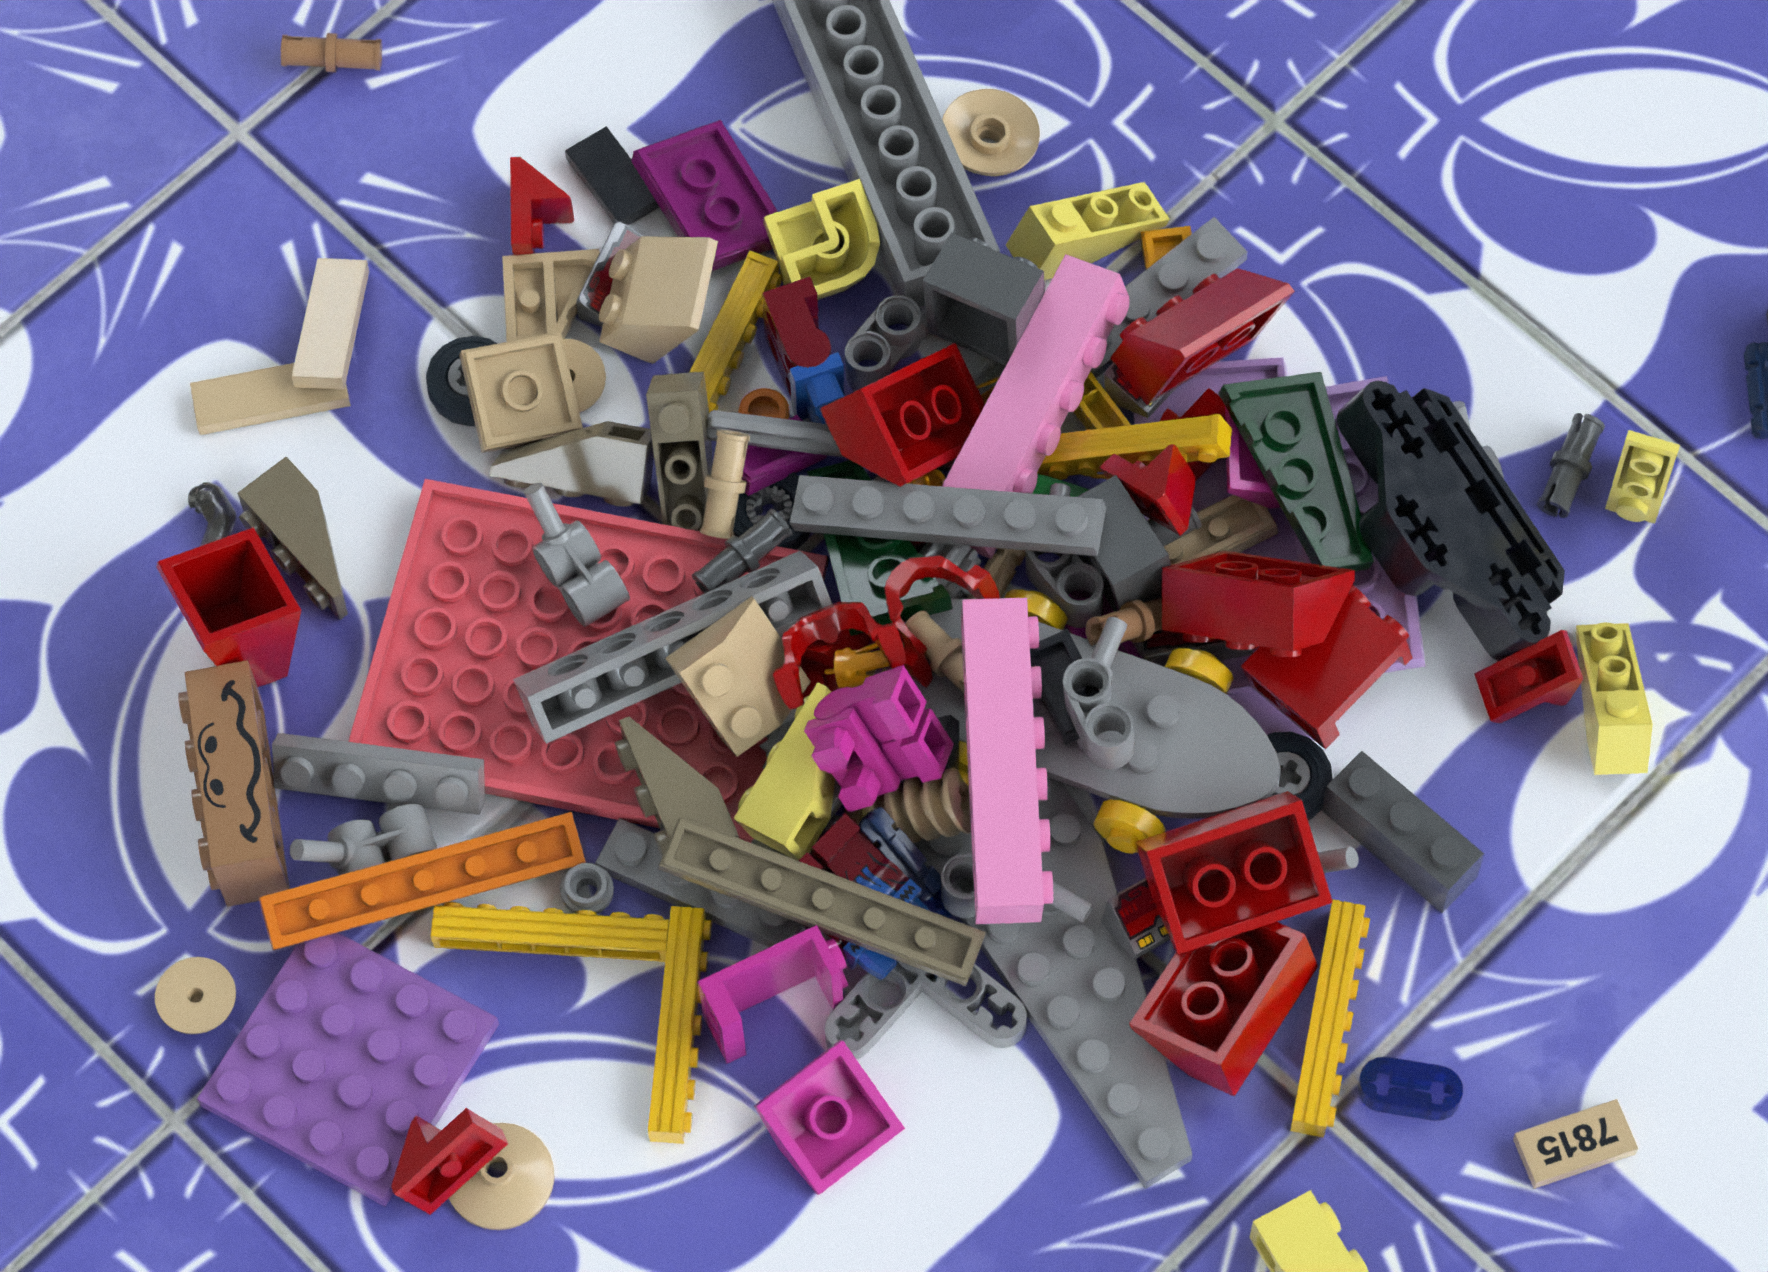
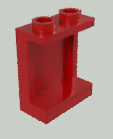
M1353 585L1324 642L1303 648L1302 655L1296 657L1273 656L1270 654V648L1260 646L1241 665L1249 685L1325 750L1340 735L1335 723L1396 660L1405 666L1413 658L1406 641L1409 638V634L1404 627L1389 615L1381 619L1369 609L1371 606L1370 601Z

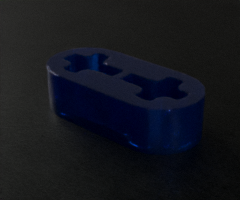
M1376 1057L1368 1061L1361 1070L1357 1084L1358 1095L1362 1103L1369 1109L1432 1121L1445 1120L1451 1117L1458 1110L1463 1095V1083L1458 1074L1452 1069L1442 1065L1392 1057ZM1379 1073L1389 1075V1084L1407 1087V1089L1390 1087L1387 1095L1377 1094V1086L1373 1083H1368V1081L1374 1082L1377 1080ZM1433 1082H1439L1443 1084L1444 1093L1452 1096H1445L1442 1104H1435L1431 1102L1432 1096L1430 1093L1413 1089L1427 1091L1431 1089Z

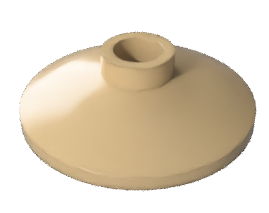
M978 89L967 92L956 98L948 106L942 118L964 169L975 174L1002 176L1018 171L1029 163L1039 145L1040 127L1032 109L1017 96L1002 90ZM982 139H992L996 143H986Z
M493 1123L503 1130L508 1145L458 1189L449 1200L458 1214L471 1224L484 1229L506 1230L528 1222L546 1205L553 1190L555 1178L554 1165L547 1147L533 1132L516 1124ZM502 1162L508 1166L503 1176L494 1178L488 1175V1168L493 1163Z

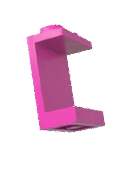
M817 925L698 981L703 1018L727 1064L746 1055L740 1012L813 977L818 981L832 1010L843 1000L842 989L848 987L843 969L847 968L844 956L834 938L827 941L824 940Z

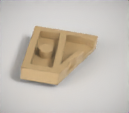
M599 249L502 256L506 341L509 342L561 332L562 339H565L578 313L577 298L600 254Z

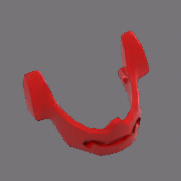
M942 556L909 558L899 564L886 581L885 596L889 617L896 624L900 637L904 642L906 656L904 667L912 679L926 688L933 680L931 668L924 656L927 647L910 632L901 619L900 615L904 608L900 598L908 593L915 581L931 577L953 582L966 589L976 599H999V591L991 574L978 565H974L969 571H963Z
M837 602L800 617L783 633L782 641L785 660L782 666L772 672L776 687L784 703L789 709H795L805 704L799 678L801 658L807 647L816 640H823L828 644L835 643L841 630L853 628L865 632L879 646L891 669L904 665L906 663V656L896 624L881 625L877 623L862 602Z

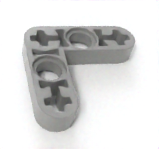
M899 962L882 980L893 983L899 989L900 996L897 1001L888 1006L875 1004L869 997V991L872 986L882 981L867 972L830 1013L825 1022V1041L829 1049L840 1039L838 1027L841 1024L846 1028H850L859 1020L860 1008L856 1005L860 1004L868 1014L859 1025L860 1040L855 1041L852 1038H848L844 1042L856 1059L863 1057L922 992L986 1043L999 1048L1014 1046L1022 1039L1026 1032L1027 1012L1024 1004L1014 994L975 964L969 978L975 982L976 991L968 999L957 1000L950 997L946 992L945 985L948 979L937 976L936 981L932 982L931 979L934 978V974ZM986 993L991 995L988 997V1007L997 1015L1002 1016L1007 1011L1013 1013L1012 1029L1005 1025L999 1027L998 1030L992 1028L993 1016L985 1008L980 1007ZM979 1008L978 1014L974 1015L972 1012ZM870 1017H872V1018L878 1020V1022H877V1023H873V1021H872V1019H871Z

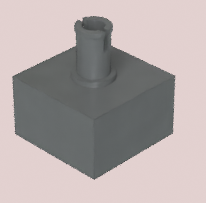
M1117 475L1079 495L1078 497L1103 499L1107 508L1098 556H1077L1083 563L1093 566L1100 572L1103 578V594L1113 611L1120 610L1123 604L1132 600L1146 602L1162 597V567L1171 565L1169 554L1164 547L1189 532L1202 527L1195 509L1191 508L1188 529L1179 536L1152 519L1146 521Z

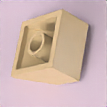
M641 236L625 250L620 249L614 256L609 269V276L613 278L611 291L604 300L599 313V321L603 323L599 342L653 364L699 331L718 241L709 237Z
M752 596L665 658L720 739L737 757L780 727L792 710L784 703L772 675V672L782 666L785 660L783 641ZM799 667V678L803 693L811 681L802 668Z

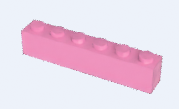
M1065 254L942 487L1033 493L1037 483L1039 467L1045 456L1052 455L1057 448L1061 436L1060 428L1068 412H1074L1079 406L1084 392L1083 384L1092 368H1097L1101 364L1106 353L1107 338L1114 325L1121 324L1128 312L1130 299L1119 273ZM970 546L978 554L992 559L997 549Z
M1027 598L962 600L961 640L975 923L1041 922L1044 904H1053L1052 871H1042L1041 852H1050L1049 819H1039L1038 800H1047L1048 792L1046 768H1036L1035 749H1044L1045 746L1043 717L1033 716V699H1041L1042 697L1041 667H1031L1030 649L1039 648L1038 617H1028Z

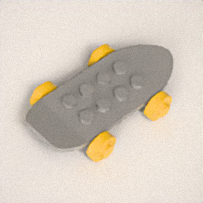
M1012 589L1007 591L1004 598H1027L1028 617H1038L1039 641L1063 631L1068 620L1067 616L1047 595L1033 590ZM951 599L952 610L930 615V618L952 639H961L962 600L964 599ZM1070 633L1082 658H1091L1096 645L1091 646L1088 639ZM1187 648L1172 650L1165 667L1117 650L1110 666L1113 672L1111 677L1112 686L1122 706L1132 716L1135 740L1134 754L1130 761L1121 768L1110 770L1095 765L1088 757L1081 739L1065 745L1042 700L1033 699V716L1043 717L1045 733L1044 749H1035L1036 768H1046L1047 777L1109 799L1103 801L1093 825L1109 845L1121 852L1129 854L1138 853L1136 841L1166 831L1164 824L1155 815L1188 819L1208 818L1271 797L1278 788L1281 767L1278 755L1271 741L1257 721L1240 704L1227 695L1234 679L1233 675L1216 656L1207 651ZM932 671L933 680L927 688L914 679L913 681L927 701L924 710L931 708L936 717L952 715L960 721L958 771L963 781L969 786L964 693L946 676L939 677ZM1109 730L1102 732L1097 738L1104 742H1114L1120 739L1122 734Z

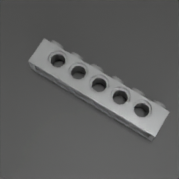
M795 552L513 679L533 728L547 744L682 683L665 658L751 596L756 600L779 636L782 637L783 633L800 617L832 604L818 566L803 552Z

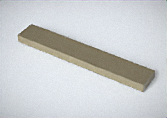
M679 815L658 870L808 927L817 925L821 932L966 986L986 934V932Z

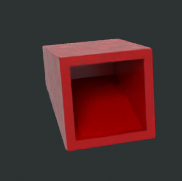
M254 527L157 561V570L203 651L216 666L248 661L257 687L288 676L301 608Z

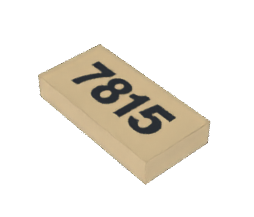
M1618 1099L1517 1132L1513 1137L1533 1189L1636 1155L1639 1149Z

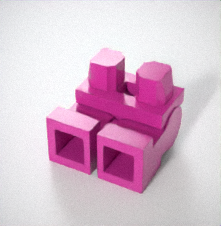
M904 665L867 677L863 685L854 688H839L829 693L817 704L814 710L815 719L809 720L804 729L807 737L815 747L811 755L820 770L832 773L841 787L838 798L848 811L872 806L878 795L896 791L901 780L919 776L923 783L939 779L943 775L954 743L932 709L924 710L927 701Z

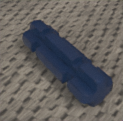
M1753 342L1746 346V351L1744 352L1745 369L1749 374L1746 376L1750 413L1753 414L1751 427L1755 438L1765 439L1768 438V343Z
M881 807L874 808L860 821L858 825L860 831L871 843L877 841L879 845L876 848L887 859L892 861L907 878L914 881L922 889L919 899L922 901L929 900L941 890V875L932 865L925 866L926 857L900 827L894 830L891 825L895 821Z

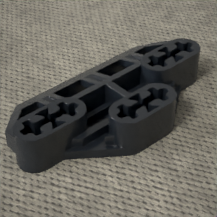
M1378 380L1370 382L1339 409L1337 426L1369 476L1378 484L1379 501L1361 516L1359 528L1364 541L1392 583L1399 591L1411 596L1423 594L1434 584L1442 589L1452 591L1456 607L1486 652L1496 661H1500L1548 637L1551 620L1547 612L1552 609L1550 604L1563 593L1565 570L1450 398L1426 388L1421 389L1415 396L1411 397L1407 390L1399 393L1394 385Z

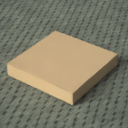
M561 332L462 350L459 353L481 453L525 445L583 428Z

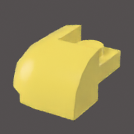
M860 179L812 194L810 202L764 216L763 224L777 261H779L780 274L782 275L784 285L810 276L817 291L818 300L849 289L863 280L875 265L880 246L878 227Z

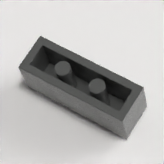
M1363 751L1326 786L1324 805L1321 811L1441 913L1478 877L1484 853Z

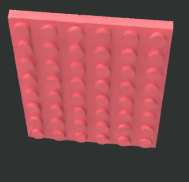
M425 479L348 742L484 759L485 794L615 820L621 818L630 823L659 828L655 816L652 815L645 818L640 808L634 788L640 786L641 783L635 769L626 772L616 750L615 742L622 740L619 720L631 717L719 789L738 832L739 839L751 843L754 838L733 818L738 811L742 795L748 788L754 786L764 770L762 767L767 760L766 752L759 746L768 740L767 737H764L737 757L720 739L684 685L679 683L546 744L533 728L513 681L517 677L704 594L695 583L696 581L692 578V574L696 571L698 572L726 548L725 541L728 539L704 535L700 531L553 503L562 523L571 524L578 520L584 525L601 554L602 559L598 564L607 560L621 577L630 596L629 601L584 627L569 609L559 589L546 577L534 556L532 547L543 541L542 535L544 531L527 498ZM776 546L758 561L760 564L758 569L799 550ZM801 551L818 566L824 581L828 567V556Z

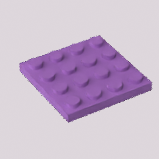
M340 933L331 934L299 943L295 946L197 1100L201 1107L386 1207L394 1194L391 1184L411 1121L415 1116H419L436 1127L494 1034L499 1022L496 1016Z

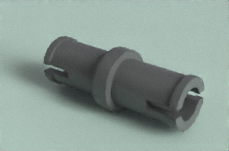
M1582 413L1574 414L1572 424L1561 450L1555 451L1552 456L1550 465L1553 470L1543 494L1537 502L1538 508L1548 515L1557 517L1560 508L1559 516L1561 518L1568 517L1581 480H1586L1589 477L1592 469L1589 461L1600 434H1602L1605 428L1604 423L1600 419L1585 413L1583 422H1581L1583 418Z
M770 509L766 515L741 536L732 535L726 540V548L698 572H694L692 578L703 593L738 579L745 572L751 573L760 567L758 561L784 539L789 538L793 532L788 528L789 525L783 517L774 509Z

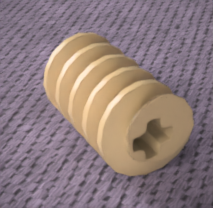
M955 767L945 770L943 781L939 778L922 783L917 776L905 779L904 787L900 781L896 791L878 795L872 806L858 809L857 822L859 825L862 818L876 807L883 808L895 821L891 825L894 830L900 827L913 843L919 842L922 838L927 841L934 840L941 835L952 837L959 835L961 831L966 834L971 833L969 786L963 781L960 772ZM877 841L872 843L875 847L879 845Z

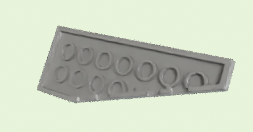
M1047 777V800H1038L1039 819H1049L1050 852H1041L1043 870L1052 871L1055 883L1091 902L1093 908L1089 916L1082 923L1054 906L1044 904L1041 922L976 924L975 916L959 918L965 925L986 932L980 947L1009 991L1024 1004L1027 1017L1144 1188L1147 1189L1192 1160V1151L1165 1057L1134 1032L1129 1025L1147 995L1137 960L1131 957L1101 923L1106 902L1110 897L1117 894L1102 839L1062 782ZM962 831L956 836L945 837L941 835L937 839L928 841L922 838L919 842L914 843L927 859L924 863L925 866L932 865L940 875L944 865L950 858L972 852L971 833L966 834ZM968 878L959 879L952 884V887L960 893H971L974 891L973 880Z

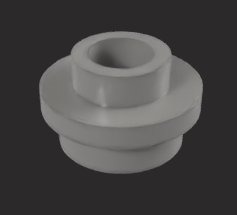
M582 863L572 867L565 873L560 883V894L564 905L571 912L577 914L579 910H590L598 914L606 909L612 901L614 885L610 874L603 867L593 863ZM584 885H593L597 888L596 893L592 897L583 898L578 895L579 889Z

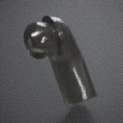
M203 482L199 486H194L188 493L189 507L195 508L198 514L202 513L208 522L200 546L230 536L237 515L222 488L210 482Z

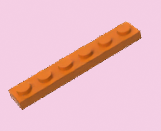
M568 812L259 897L258 900L272 951L566 870L578 864L586 863L573 814Z

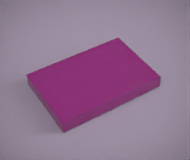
M721 120L633 151L631 160L676 235L678 237H709L718 241L712 271L746 259L749 251L760 254L773 249L763 222L764 216L776 213L778 210Z

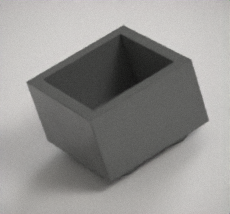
M951 232L923 279L928 332L1007 365L1045 293L1044 271L1040 270L1033 262L1026 258L1009 257L993 250L986 242L978 238L969 237L966 239Z

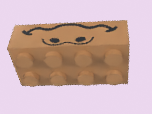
M248 661L186 671L184 673L187 691L178 693V701L183 724H187L190 740L185 741V753L190 773L194 772L197 789L191 790L195 818L196 821L201 822L204 837L198 839L201 865L204 871L207 870L211 890H221L227 907L257 902L259 897L290 889L263 701Z

